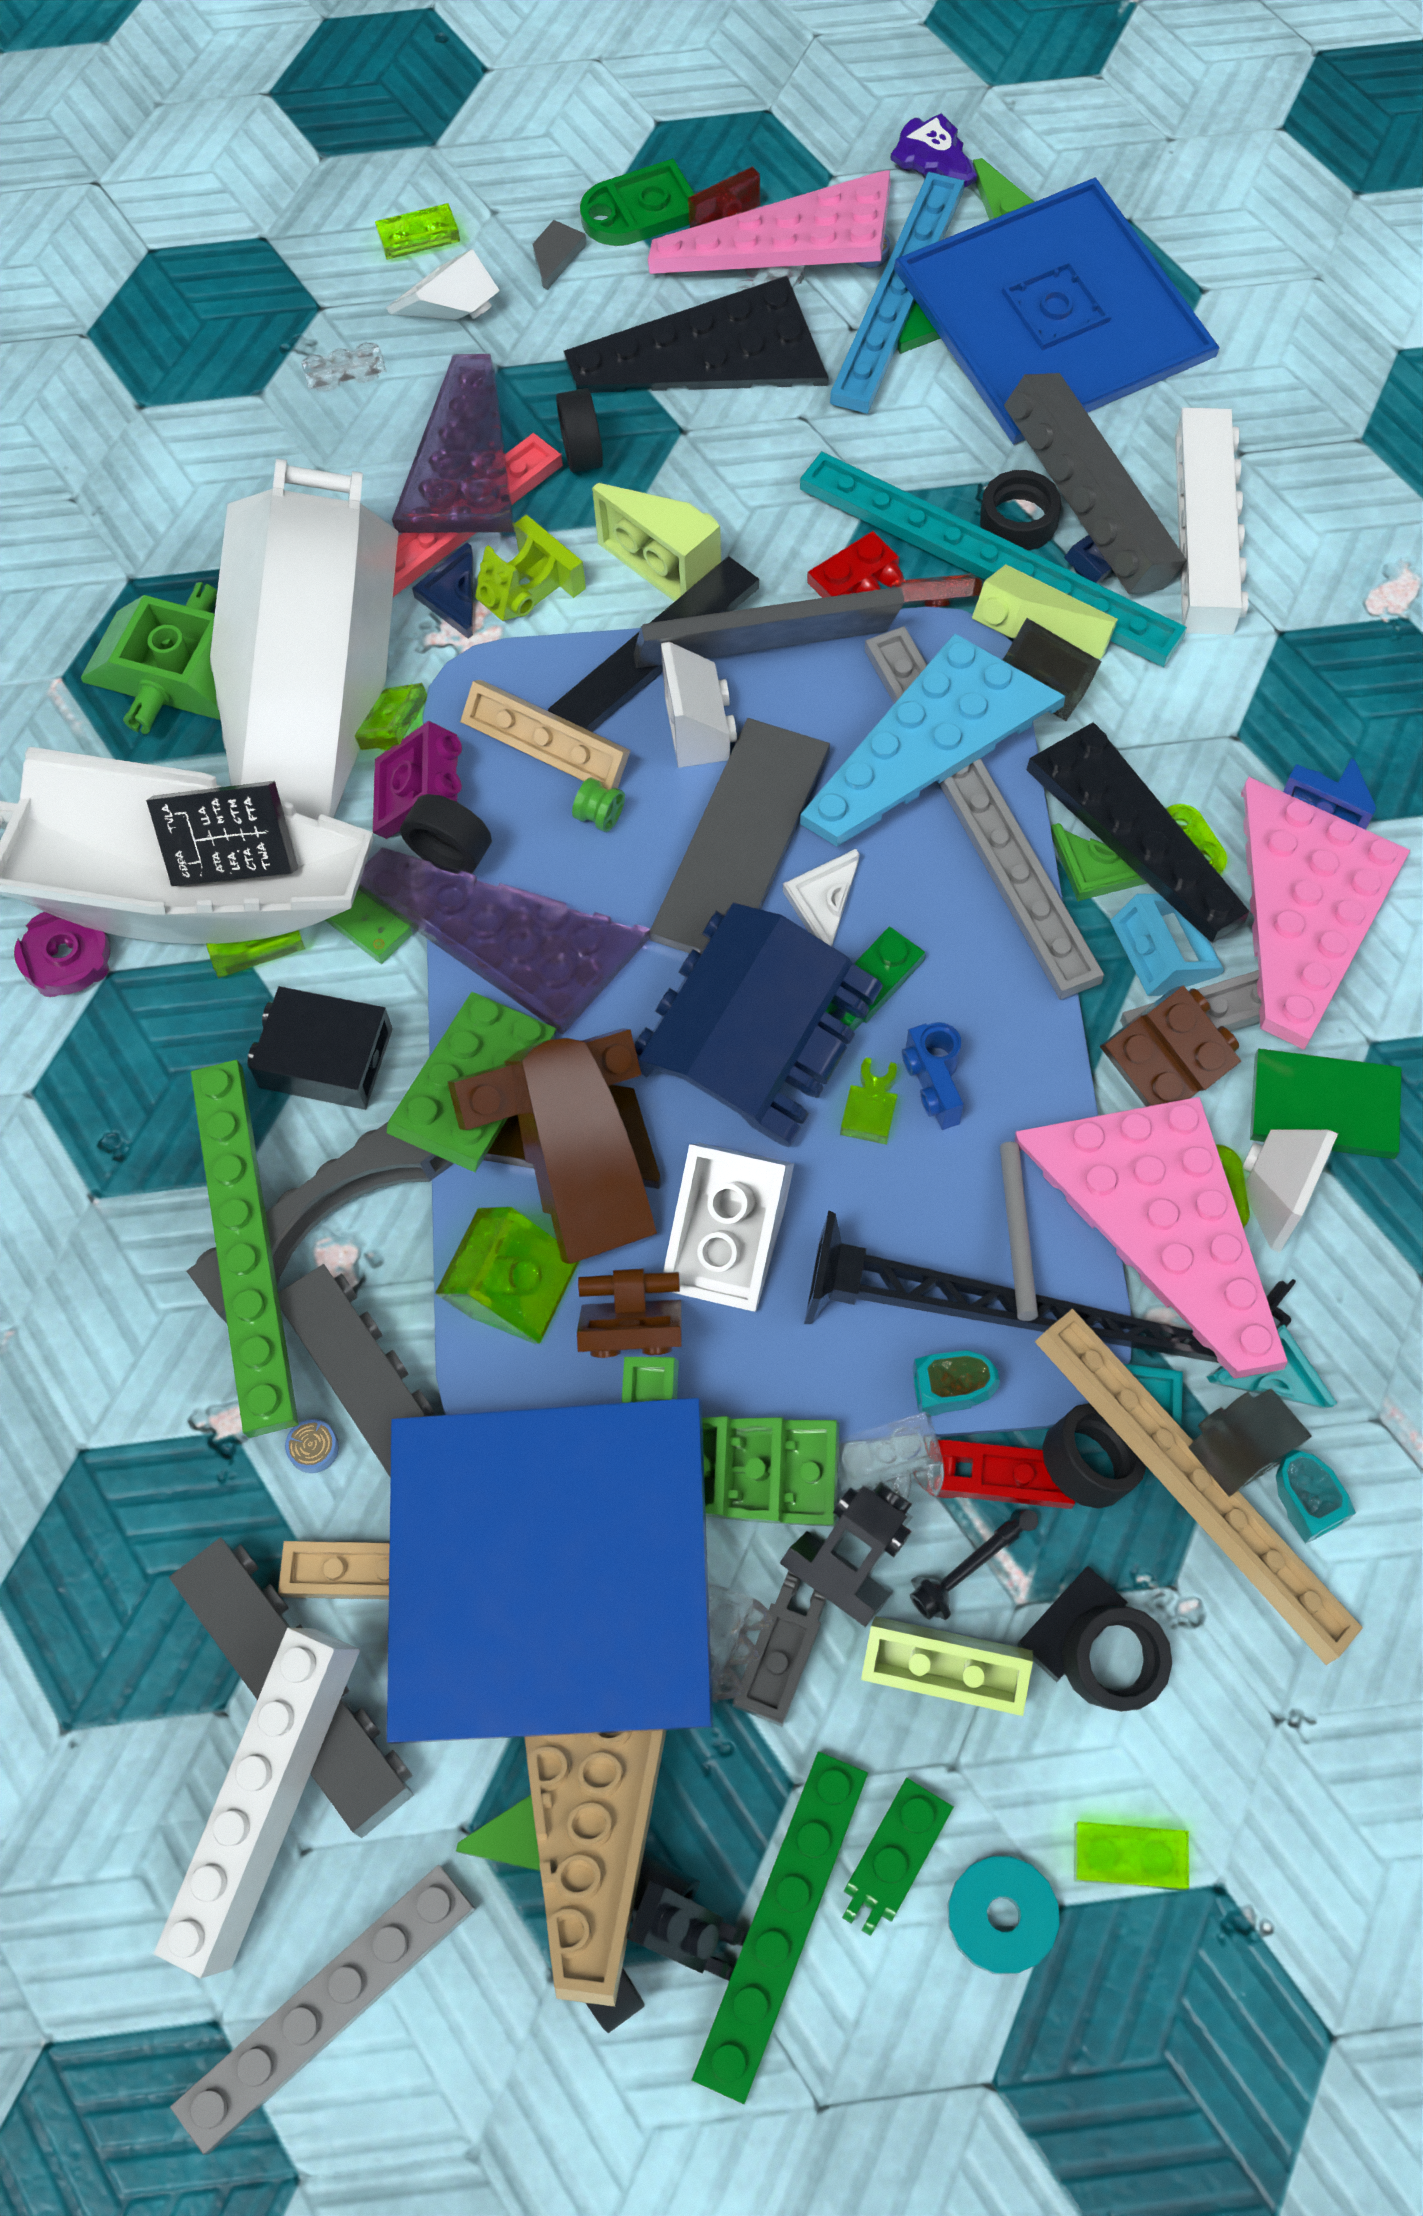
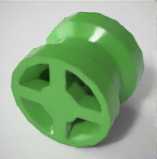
M593 777L587 778L575 797L572 816L581 822L590 820L595 823L597 829L609 832L620 817L625 802V793L615 787L608 790L602 786L599 780Z

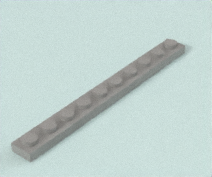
M905 626L865 640V653L895 704L925 669L927 664ZM978 759L939 783L1059 1000L1101 984L1104 973L982 760Z

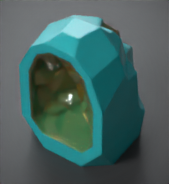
M969 1350L931 1354L914 1359L912 1368L913 1382L920 1416H936L946 1412L971 1409L972 1406L989 1400L999 1388L998 1370L984 1355Z

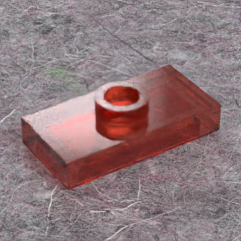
M752 166L688 197L690 228L743 213L760 206L759 172Z
M974 574L894 581L892 588H902L904 602L924 600L926 607H940L950 605V598L979 596L982 590V580Z

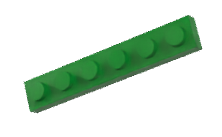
M819 1751L817 1752L693 2074L692 2081L745 2105L868 1772Z

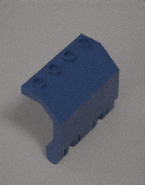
M733 902L724 914L716 910L702 932V935L708 938L700 953L694 949L689 953L678 972L685 977L677 992L669 987L655 1009V1012L661 1015L660 1020L653 1031L645 1027L634 1046L638 1055L641 1074L645 1077H648L654 1070H658L684 1079L739 1113L757 1131L783 1146L790 1147L801 1129L797 1123L804 1124L809 1113L800 1104L779 1092L781 1086L785 1081L805 1095L819 1098L824 1088L822 1084H827L847 1049L845 1044H850L855 1035L849 1026L825 1012L831 1002L854 1017L865 1018L870 1009L868 1006L874 1003L883 985L878 979L854 965L846 955L783 915Z

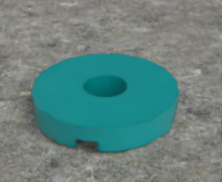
M990 1856L970 1865L954 1883L947 1903L949 1929L957 1949L974 1966L992 1974H1018L1038 1965L1053 1948L1060 1927L1058 1901L1049 1881L1033 1865L1012 1856ZM995 1899H1007L1015 1905L1018 1911V1923L1013 1930L1001 1932L990 1924L987 1910L990 1903Z

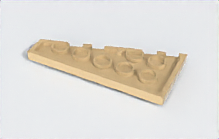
M667 1730L525 1737L552 1972L557 1999L615 2006L627 1936L630 1929Z

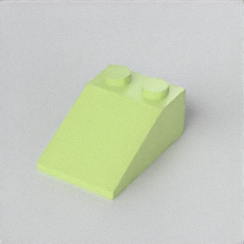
M597 483L592 487L598 544L674 602L721 563L720 525L710 514L702 513L687 502Z

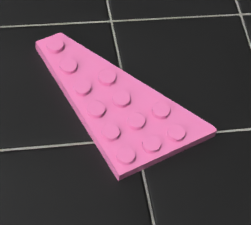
M890 170L873 173L653 239L648 255L650 274L881 261L891 188Z
M1248 777L1241 792V797H1244L1246 816L1243 826L1244 833L1248 839L1245 846L1247 873L1251 875L1252 886L1250 909L1254 915V923L1252 925L1254 956L1258 957L1259 969L1257 992L1262 1004L1259 1009L1260 1028L1305 1050L1410 850Z
M1200 1097L1016 1131L1015 1142L1018 1143L1019 1150H1023L1043 1171V1177L1054 1188L1064 1193L1066 1201L1092 1229L1096 1227L1117 1249L1116 1254L1126 1265L1137 1270L1140 1280L1167 1308L1171 1306L1193 1329L1192 1335L1204 1347L1210 1348L1215 1353L1217 1361L1234 1379L1285 1369L1288 1361Z

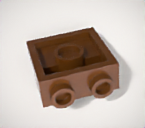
M1184 985L1169 990L1100 1045V1048L1146 1107L1190 1099L1197 1092L1209 1088L1241 1062V1059L1235 1053L1239 1048V1043L1235 1036L1224 1026L1216 1028L1206 1015L1210 1011V1005L1206 998L1194 988L1188 991Z

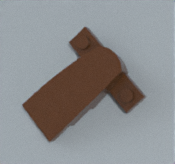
M622 1028L582 1041L562 1038L534 1043L514 1053L504 1061L505 1064L447 1081L459 1129L469 1130L518 1114L526 1163L534 1165L542 1210L544 1213L551 1214L562 1262L572 1264L657 1234L632 1146L608 1088L609 1085L641 1076L631 1029Z

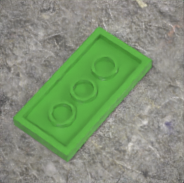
M471 992L388 1121L386 1133L476 1173L508 1117L469 1130L459 1129L447 1081L505 1064L504 1061L517 1051L534 1043L554 1039L557 1028L475 992Z

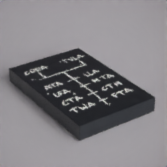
M275 781L154 795L146 800L171 887L291 874L298 869Z

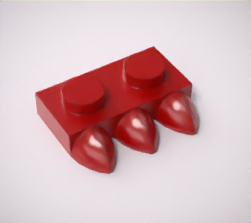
M872 531L807 572V583L822 598L880 590L881 588L877 581L890 588L899 587L903 589L904 576L898 566L899 556Z

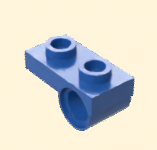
M936 1022L927 1025L925 1023L908 1029L906 1048L902 1049V1058L909 1075H917L923 1088L920 1090V1097L929 1117L935 1115L941 1129L945 1130L960 1124L964 1105L951 1078L958 1065L961 1037L958 1031L949 1024ZM940 1048L945 1050L948 1055L938 1057L930 1054L928 1050Z

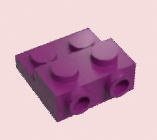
M427 721L375 758L374 834L388 839L399 832L403 821L419 796L434 794L457 802V794L462 789L461 780L456 774L458 756L462 752V745L457 734L431 721Z

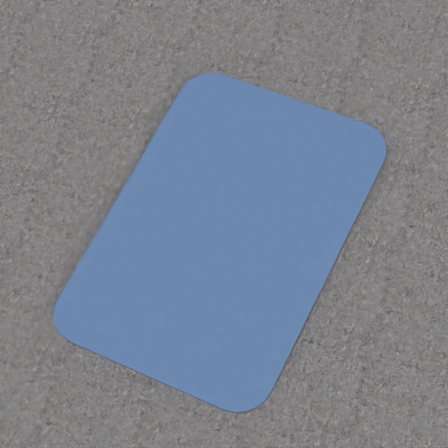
M938 607L904 608L899 611L887 631L905 626L927 665L955 633L1025 673L1014 643L1004 634L972 619L973 614L961 609ZM640 628L511 637L474 645L448 661L428 687L422 714L423 724L431 721L457 734L462 745V752L458 756L456 774L462 783V789L457 794V802L471 810L484 822L492 838V843L472 874L457 875L448 873L425 861L429 1057L471 992H475L557 1028L554 1039L570 1038L582 1041L625 1028L631 1029L635 1044L645 1027L653 1031L660 1020L661 1015L656 1013L655 1009L669 987L677 992L685 978L678 972L689 953L650 941L649 931L727 761L678 768L664 695L663 671L593 731V733L631 750L618 789L625 793L624 806L618 821L609 832L597 829L595 823L590 820L581 822L572 816L575 797L584 781L460 722L472 682L476 680H483L548 711L549 707L640 631ZM887 632L706 658L715 663L718 680L726 679L730 705L724 706L725 716H734L737 739L747 718H751L830 743V752L806 807L894 705L865 653V640ZM1032 722V726L1022 733L1014 732L996 743L995 749L980 759L1062 900L1044 786L1026 770L1029 758L1038 754ZM737 741L730 742V755ZM937 781L920 790L919 796L909 803L901 802L883 813L880 821L838 847L805 828L799 821L761 908L764 911L783 915L808 931L784 895L783 883L857 849L859 852V863L832 947L846 955L854 964L890 926L925 951L923 963L867 1023L863 1022L854 1031L855 1035L850 1044H845L847 1049L827 1084H822L824 1088L819 1098L805 1095L784 1081L779 1092L800 1104L809 1113L804 1124L797 1123L801 1129L790 1147L773 1141L751 1127L739 1113L686 1080L654 1070L648 1077L641 1074V1076L612 1084L634 1088L660 1173L661 1185L660 1189L645 1187L657 1234L572 1264L561 1261L551 1214L544 1213L542 1210L534 1168L483 1160L475 1173L454 1163L432 1179L435 1366L437 1384L445 1415L622 1403L624 1357H675L678 1359L677 1399L699 1398L702 1402V1418L728 1416L731 1419L782 1417L785 1420H837L840 1423L839 1445L1047 1429L1053 1427L1075 1406L1089 1403L1035 1343L1044 1332L859 1299L856 1300L855 1305L829 1300L812 1324H804L819 1238L828 1211L836 1213L841 1242L866 1248V1255L1015 1289L1000 1145L1005 1142H1015L1016 1131L1098 1116L1078 993L1059 1000ZM838 1007L831 1016L840 1020L847 1012ZM936 1022L949 1024L958 1031L961 1037L958 1065L951 1078L964 1105L960 1124L945 1130L941 1129L935 1115L931 1117L927 1115L920 1097V1090L923 1089L917 1075H909L902 1058V1049L906 1048L908 1029L925 1023L927 1025ZM940 1048L928 1050L934 1056L942 1057L948 1055L945 1050ZM703 1143L794 1163L785 1211L756 1312L672 1292L646 1293V1301L681 1299L682 1347H672L671 1352L662 1355L643 1354L641 1349L621 1350V1353L617 1356L608 1358L592 1357L590 1351L578 1352L577 1327L582 1305L614 1303V1295L579 1297L578 1277L613 1275V1270L644 1268V1273L663 1272L690 1144ZM1021 1150L1020 1159L1035 1293L1041 1296L1131 1316L1123 1262L1116 1254L1117 1249L1096 1227L1092 1229L1066 1201L1064 1193L1054 1188L1043 1177V1171ZM513 1233L535 1241L525 1266L520 1295L524 1321L528 1328L538 1335L535 1343L471 1318ZM862 1271L860 1284L888 1289L879 1273ZM897 1278L906 1293L911 1292L921 1284ZM937 1286L924 1295L948 1300ZM959 1292L968 1304H972L982 1298L981 1296ZM999 1300L987 1306V1308L1006 1311ZM1049 1312L1043 1317H1041L1057 1320V1318L1053 1315L1052 1312ZM1096 1323L1094 1326H1092L1104 1329L1100 1323ZM1120 1328L1124 1333L1130 1331L1127 1329ZM1104 1343L1123 1364L1129 1363L1131 1347ZM969 1350L984 1355L997 1368L1000 1379L999 1388L989 1400L974 1405L971 1409L946 1412L936 1416H920L913 1382L912 1368L914 1359L931 1354ZM961 1374L948 1375L947 1388L951 1396L961 1395L967 1383ZM985 1385L976 1388L975 1391L985 1387Z

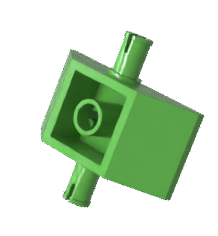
M203 582L196 583L185 606L143 595L117 611L81 679L83 683L136 697L128 713L123 718L124 723L130 729L139 732L141 725H143L141 729L142 734H148L162 705L221 720L216 701L214 676L210 665L215 614L211 612L216 605L217 590L211 585L206 584L203 592H201L204 586Z

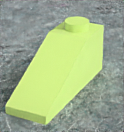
M1006 564L985 580L972 619L1008 637L1098 659L1104 656L1118 621L1117 618Z

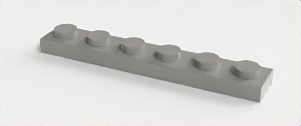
M438 1864L170 2106L203 2155L210 2154L476 1910L442 1866Z

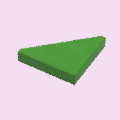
M1060 823L1051 826L1054 845L1077 901L1147 884L1107 845L1092 838L1088 841L1065 831Z
M531 1795L458 1842L456 1852L540 1872Z

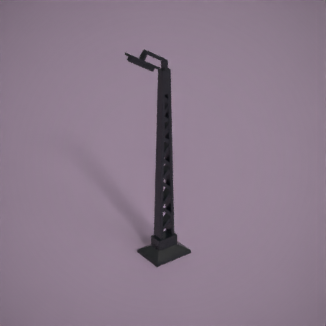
M828 1211L819 1238L804 1324H812L829 1300L855 1305L856 1300L859 1299L1040 1332L1048 1330L1073 1309L1085 1320L1084 1322L1103 1343L1219 1363L1215 1353L1210 1348L1204 1347L1192 1335L1193 1331L1037 1294L1038 1317L1031 1321H1022L1017 1316L1015 1289L866 1255V1248L841 1242L836 1213ZM862 1271L879 1273L888 1289L860 1284ZM897 1278L921 1284L911 1292L906 1293ZM1294 1279L1288 1284L1284 1281H1279L1266 1296L1272 1316L1280 1321L1278 1326L1284 1324L1287 1328L1291 1323V1317L1277 1306L1296 1283ZM937 1286L948 1300L924 1295ZM959 1292L981 1296L982 1298L972 1304H968ZM999 1300L1006 1311L987 1308V1306ZM1049 1312H1052L1053 1315L1057 1318V1320L1041 1317H1043ZM1096 1323H1100L1104 1329L1092 1326H1094ZM1120 1328L1127 1329L1130 1331L1124 1333ZM1142 1333H1145V1335H1146L1147 1337H1145V1336H1139V1335L1142 1334Z

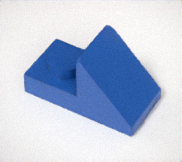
M1351 758L1339 782L1327 778L1319 771L1309 770L1296 764L1283 791L1365 830L1376 810L1374 801L1353 758Z

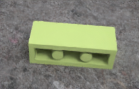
M875 1616L870 1628L861 1680L1023 1716L1033 1664V1650Z

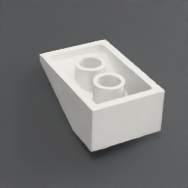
M703 1143L689 1145L663 1272H679L680 1292L672 1293L749 1311H757L785 1211L794 1163Z

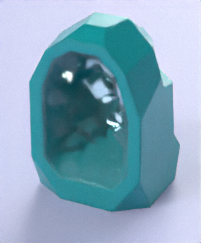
M1294 1449L1282 1458L1275 1475L1278 1497L1287 1510L1288 1519L1305 1544L1336 1529L1356 1514L1348 1493L1334 1471L1318 1457Z

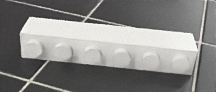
M1182 407L1175 434L1179 549L1187 560L1180 568L1182 625L1187 627L1185 633L1234 635L1239 618H1245L1247 614L1248 592L1241 591V584L1244 583L1246 576V558L1239 555V550L1243 547L1245 535L1244 524H1238V517H1240L1242 511L1243 493L1242 491H1236V484L1239 483L1241 473V460L1234 458V452L1237 451L1239 443V427H1233L1232 409Z
M287 1628L158 1941L154 1955L200 1979L232 1968L360 1652L359 1648L317 1629Z

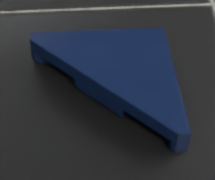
M466 542L416 584L412 590L414 598L469 639L473 635L472 546Z

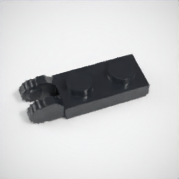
M649 1881L627 1939L703 1974L706 1971L730 1981L734 1968L730 1967L728 1962L711 1955L717 1947L718 1939L733 1946L740 1945L743 1947L747 1933L724 1923V1917L666 1887Z

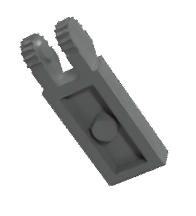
M789 1570L776 1603H771L733 1701L734 1708L781 1727L784 1725L820 1629L821 1622H819L827 1600L823 1595L813 1590L810 1599L811 1604L806 1616L788 1610L801 1582L800 1578Z

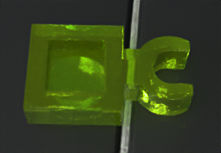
M866 1057L861 1064L860 1081L863 1087L850 1086L840 1135L887 1145L898 1095L888 1093L887 1091L895 1084L897 1066L896 1063L890 1062L888 1073L883 1077H875L870 1072L872 1058Z

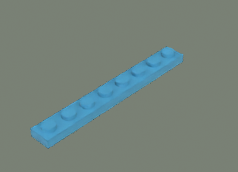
M931 172L927 173L830 392V404L866 414L869 413L915 302V299L894 270L895 259L944 239L963 195L965 180Z

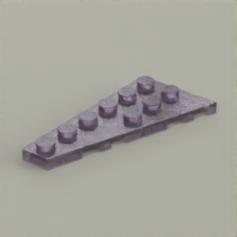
M454 354L452 356L392 517L394 528L398 533L515 532L495 368L491 354Z
M383 847L366 863L358 886V890L546 1024L557 1028L556 1031L562 1035L651 938L650 928L634 924L633 928L612 922L611 917L594 912L592 916L569 909L566 903L501 883H499L498 887L477 881V876L462 871H460L459 875L435 868L433 862Z

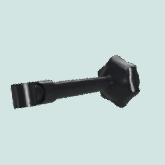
M1025 1509L1015 1510L1011 1514L1010 1522L1006 1521L997 1528L990 1539L940 1582L935 1579L922 1577L911 1579L915 1590L909 1596L916 1609L928 1620L934 1616L947 1620L951 1615L948 1592L1001 1549L1012 1545L1020 1538L1019 1534L1023 1531L1034 1530L1038 1525L1036 1513Z

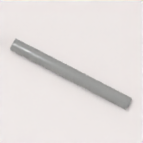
M1005 1142L1000 1145V1156L1017 1316L1022 1321H1031L1038 1317L1020 1150L1018 1143Z

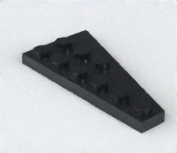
M788 276L563 351L576 390L588 388L590 393L625 392L628 388L652 387V391H667V386H688V390L751 388L753 384L777 383V387H792V383L814 382V386H828V375Z

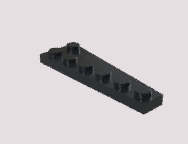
M1094 722L1029 758L1026 770L1212 944L1245 923L1250 912L1109 741L1107 735Z

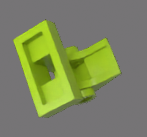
M526 514L514 523L519 554L513 560L506 563L494 553L493 548L489 545L485 547L483 560L480 563L481 570L478 574L475 598L502 621L515 617H524L531 612L536 604L558 587L564 589L573 598L584 591L586 583L583 561ZM525 577L530 580L527 584H519V581Z

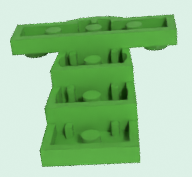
M624 1357L622 1403L677 1399L679 1360L675 1357ZM728 1416L702 1418L706 1517L774 1524L835 1527L837 1516L833 1511L837 1506L840 1428V1423L837 1420H785L782 1417L731 1419Z

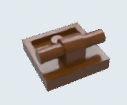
M644 1268L613 1270V1275L578 1277L579 1297L614 1295V1303L582 1305L577 1327L578 1352L590 1351L592 1357L608 1358L617 1356L621 1353V1350L641 1349V1352L647 1355H662L671 1352L672 1347H682L681 1299L646 1301V1293L680 1292L679 1272L644 1273Z

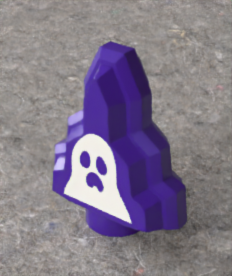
M942 113L925 122L920 118H913L904 126L900 133L899 142L890 156L891 160L905 171L915 170L925 177L928 172L965 180L964 188L977 180V173L972 160L962 152L964 143L957 137L958 129Z

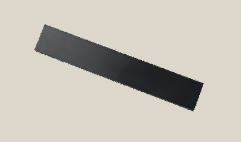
M728 556L650 623L734 611L759 589V578ZM638 632L549 707L548 712L593 732L663 671V667L659 665L636 669L634 651L639 636Z

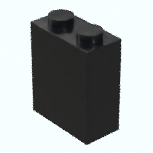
M278 986L273 1002H268L264 1008L262 1016L263 1031L259 1042L252 1044L248 1054L247 1065L259 1088L366 1110L393 1030L386 1008Z

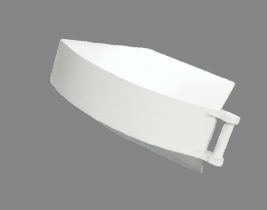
M276 458L273 489L227 504L210 665L215 682L216 701L220 713L223 731L222 738L229 767L230 786L275 781L280 801L283 800L294 804L295 813L318 821L321 814L331 818L335 817L350 772L356 762L360 746L385 686L398 531L360 503L363 473L352 471L351 476L289 466L287 465V460ZM289 483L349 493V501L285 491L284 484Z
M28 747L25 752L26 759L23 765L18 804L0 801V828L5 829L0 840V895L21 900L44 912L86 928L121 937L153 942L219 944L265 939L314 925L352 908L373 843V832L322 814L317 821L295 813L294 804L281 800L298 865L296 871L291 874L171 887L146 800L154 795L221 787L217 785L215 776L196 771Z

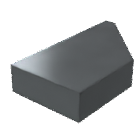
M553 220L533 243L534 257L538 265L542 286L547 290L587 244L585 233L556 220Z

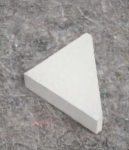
M857 849L783 883L784 895L808 932L830 946L833 945L859 863V852Z

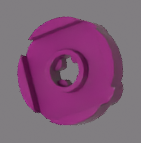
M42 912L32 918L26 925L28 931L23 935L22 940L20 941L18 938L16 941L14 957L17 967L26 981L37 988L40 994L45 997H55L81 991L94 982L104 979L109 971L107 962L111 949L105 932L83 927L47 912ZM61 944H66L69 949H72L71 953L63 958L52 957V955L58 953V946Z

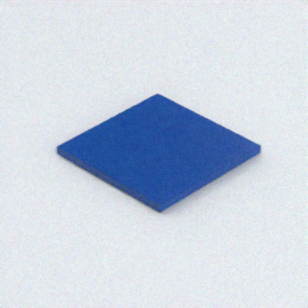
M1096 177L895 259L894 270L1013 445L1026 439L1005 409L1004 404L1025 374L1060 373L1088 413L1215 358L1220 348Z
M699 1398L391 1419L387 1743L398 1744L714 1728L702 1402Z

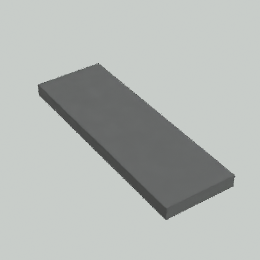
M894 587L643 624L640 628L634 651L636 669L662 665L661 643L671 642L701 657L713 658L887 632L905 603L902 588Z
M747 718L649 931L650 941L690 953L692 949L700 953L708 940L707 937L702 935V932L716 910L724 914L733 902L757 909L762 908L798 826L800 814L808 803L828 757L830 743Z

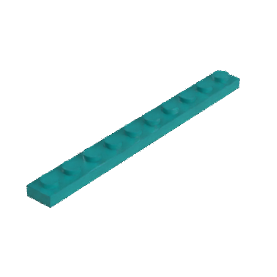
M823 451L820 452L800 478V490L984 580H987L1006 564L1117 618L1118 621L1110 641L1162 667L1167 664L1185 636L1186 626Z

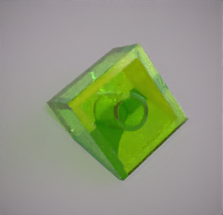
M478 1208L435 1294L474 1320L531 1343L540 1344L579 1261L572 1264L562 1262L557 1240L514 1208Z

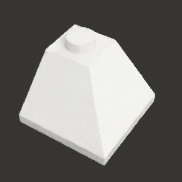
M471 249L440 265L388 305L386 309L391 315L457 320L470 314L472 319H475L492 306L489 299L500 290L474 250Z
M1270 1130L1263 1145L1253 1142L1242 1166V1169L1250 1172L1243 1190L1270 1249L1280 1253L1300 1221L1337 1138V1133L1331 1130Z

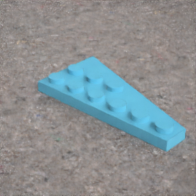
M954 633L800 814V824L838 847L880 821L883 813L899 803H909L919 796L920 790L935 781L938 783L943 782L993 751L996 743L1014 732L1020 734L1032 726V722L1047 712L1052 714L1064 707L1065 696Z

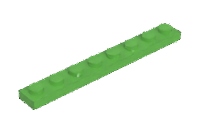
M236 1059L191 1071L242 1430L248 1438L299 1426L244 1072L242 1065Z

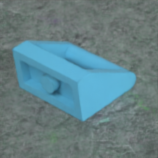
M1136 894L1110 920L1147 996H1161L1173 988L1182 985L1188 987L1218 977L1224 972V968L1210 941L1160 894ZM1171 913L1175 914L1198 961H1184L1162 916Z

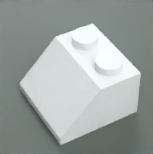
M671 642L661 643L664 695L678 768L727 761L730 757V742L737 741L734 716H725L724 706L730 705L726 679L718 680L714 662Z

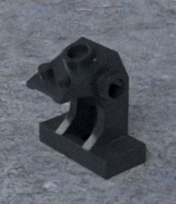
M881 1481L875 1489L871 1486L863 1485L859 1492L850 1487L833 1511L840 1519L826 1541L823 1543L806 1531L789 1547L780 1564L866 1627L892 1594L870 1578L871 1574L885 1552L894 1558L912 1533L910 1529L905 1527L913 1518V1516L907 1513L912 1503L900 1497ZM848 1531L872 1548L859 1569L837 1553V1549Z

